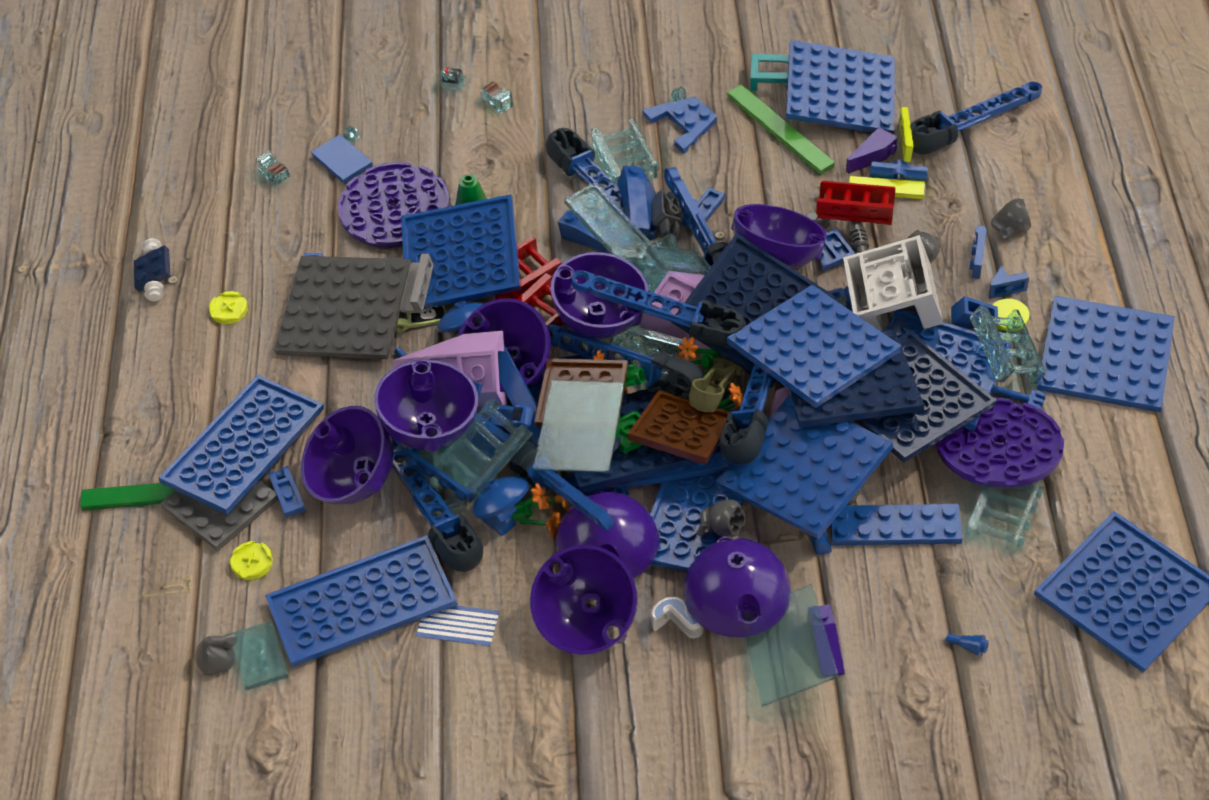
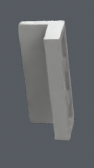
M421 254L419 263L410 264L400 306L401 313H423L434 266L429 254Z

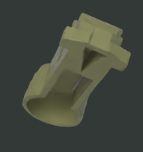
M716 357L713 362L714 367L704 378L693 380L689 392L690 405L703 412L716 411L723 397H726L728 388L731 386L730 383L734 382L737 374L741 375L743 373V368L726 358Z

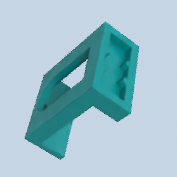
M752 54L750 91H757L758 83L787 84L788 71L783 73L759 72V62H781L788 64L789 55Z

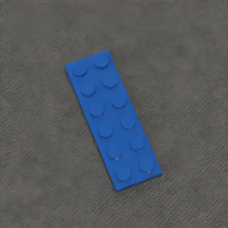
M959 504L846 505L831 523L833 546L962 544L963 540Z

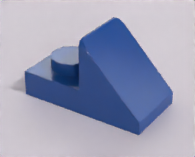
M1001 266L990 284L989 298L1027 291L1029 282L1027 272L1007 276L1003 266Z
M513 505L496 516L481 520L499 535L504 536L517 524L511 515L517 509Z

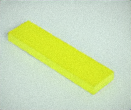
M902 107L899 116V130L904 162H911L913 140L908 107Z
M850 176L849 183L896 187L895 197L924 199L925 181Z

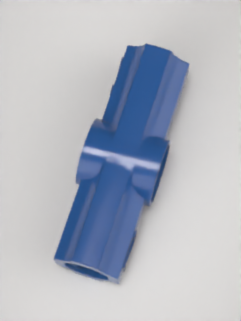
M895 160L892 163L872 162L870 177L925 181L926 183L928 167L908 165L904 160Z

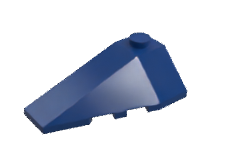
M623 165L617 184L630 230L649 232L652 219V203L656 195L654 185L641 167Z
M567 210L558 220L562 239L625 258L623 257L625 247L634 246L633 242L596 216Z

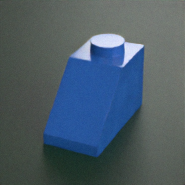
M964 296L951 306V324L967 329L995 326L998 324V307Z

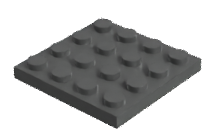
M258 481L228 515L178 491H174L160 505L168 514L216 551H219L278 500L276 492L261 481Z

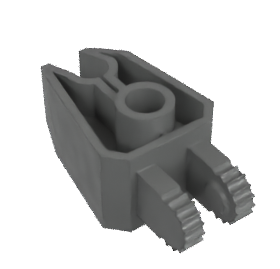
M661 189L655 195L652 203V223L660 228L661 234L667 235L670 231V235L677 238L680 232L679 222L684 216L676 196L670 191L665 194L663 189Z

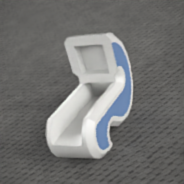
M666 597L658 601L651 609L650 621L653 631L658 630L671 619L689 638H698L704 632V627L692 618L685 606L684 600L681 598Z

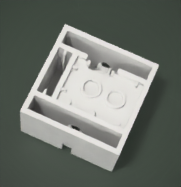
M920 235L843 257L853 313L873 327L882 331L883 325L880 314L915 305L924 329L943 324L931 265Z

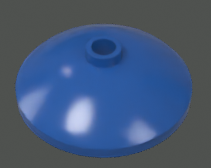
M466 301L454 304L455 307L446 312L438 322V331L445 333L460 330L470 314L484 304L477 302L466 303Z
M519 476L502 477L489 481L474 501L472 513L478 519H486L506 511L527 493L529 489L528 481Z

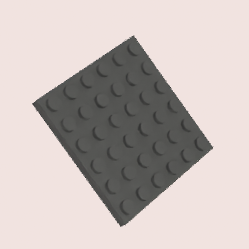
M301 256L274 348L276 355L388 359L400 314L408 272L412 263L411 260Z

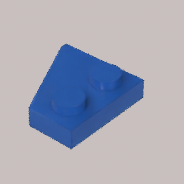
M837 229L826 233L827 239L820 257L822 271L843 264V257L855 254Z

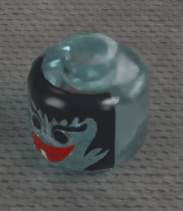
M446 67L444 71L440 72L439 84L445 90L459 91L466 84V76L460 68Z

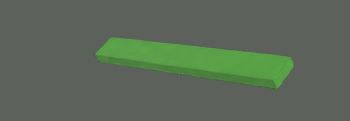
M742 84L727 92L728 98L817 173L822 175L835 167V162Z

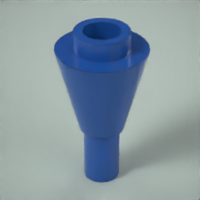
M948 633L946 636V642L960 645V647L979 657L988 650L989 641L986 640L985 635L957 636Z

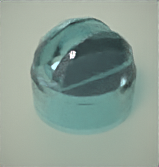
M683 87L673 89L671 93L672 99L674 101L686 99V90Z
M353 126L347 127L344 130L345 139L348 142L356 141L359 138L358 130Z

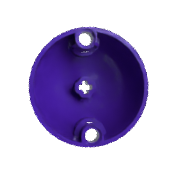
M749 204L737 208L734 212L731 226L734 236L738 233L794 270L804 267L813 259H819L827 239L825 230L809 217L793 210L766 204Z
M602 252L579 254L563 262L553 274L551 280L552 303L563 323L576 333L590 338H609L619 335L632 326H638L641 323L642 311L593 296L590 292L587 294L577 291L572 287V275L576 271L581 270L594 274V277L601 276L649 292L644 275L626 259ZM582 277L575 280L578 284L586 282ZM600 283L594 286L597 290H603L605 288V286ZM615 290L613 294L622 296L624 292L622 290Z
M516 299L493 300L473 311L463 323L458 336L471 333L503 331L504 345L528 388L539 385L543 380V373L545 372L547 361L550 359L551 352L550 333L541 315L529 304ZM482 320L481 325L477 327L478 322ZM500 383V392H505L503 386Z
M415 360L401 364L385 374L376 387L374 403L378 419L392 438L407 447L434 452L457 441L470 427L476 415L478 392L472 379L461 369L442 361Z
M347 406L334 411L318 424L306 443L301 459V475L304 486L313 497L334 505L354 504L369 498L381 489L382 484L387 480L394 461L392 438L382 426L378 416L365 407Z
M596 491L590 496H586L604 509L614 520L615 525L608 531L602 529L574 506L565 513L556 535V553L575 545L598 546L607 549L620 558L630 570L633 578L640 575L656 556L660 541L657 525L649 511L630 496Z
M721 537L716 543L702 550L690 565L684 580L683 598L692 618L705 629L727 637H749L772 628L782 619L791 601V585L784 565L769 548L749 539Z
M575 545L557 552L542 565L531 588L530 609L538 631L551 645L571 654H593L604 651L615 644L623 643L627 638V632L633 624L637 613L638 592L630 570L615 554L598 546ZM557 563H560V564H561V570H560V572L557 573V574H554V573H553V567H554V565L557 564ZM592 600L597 601L595 602L597 605L595 608L590 607ZM615 627H618L619 636L612 639L610 634Z

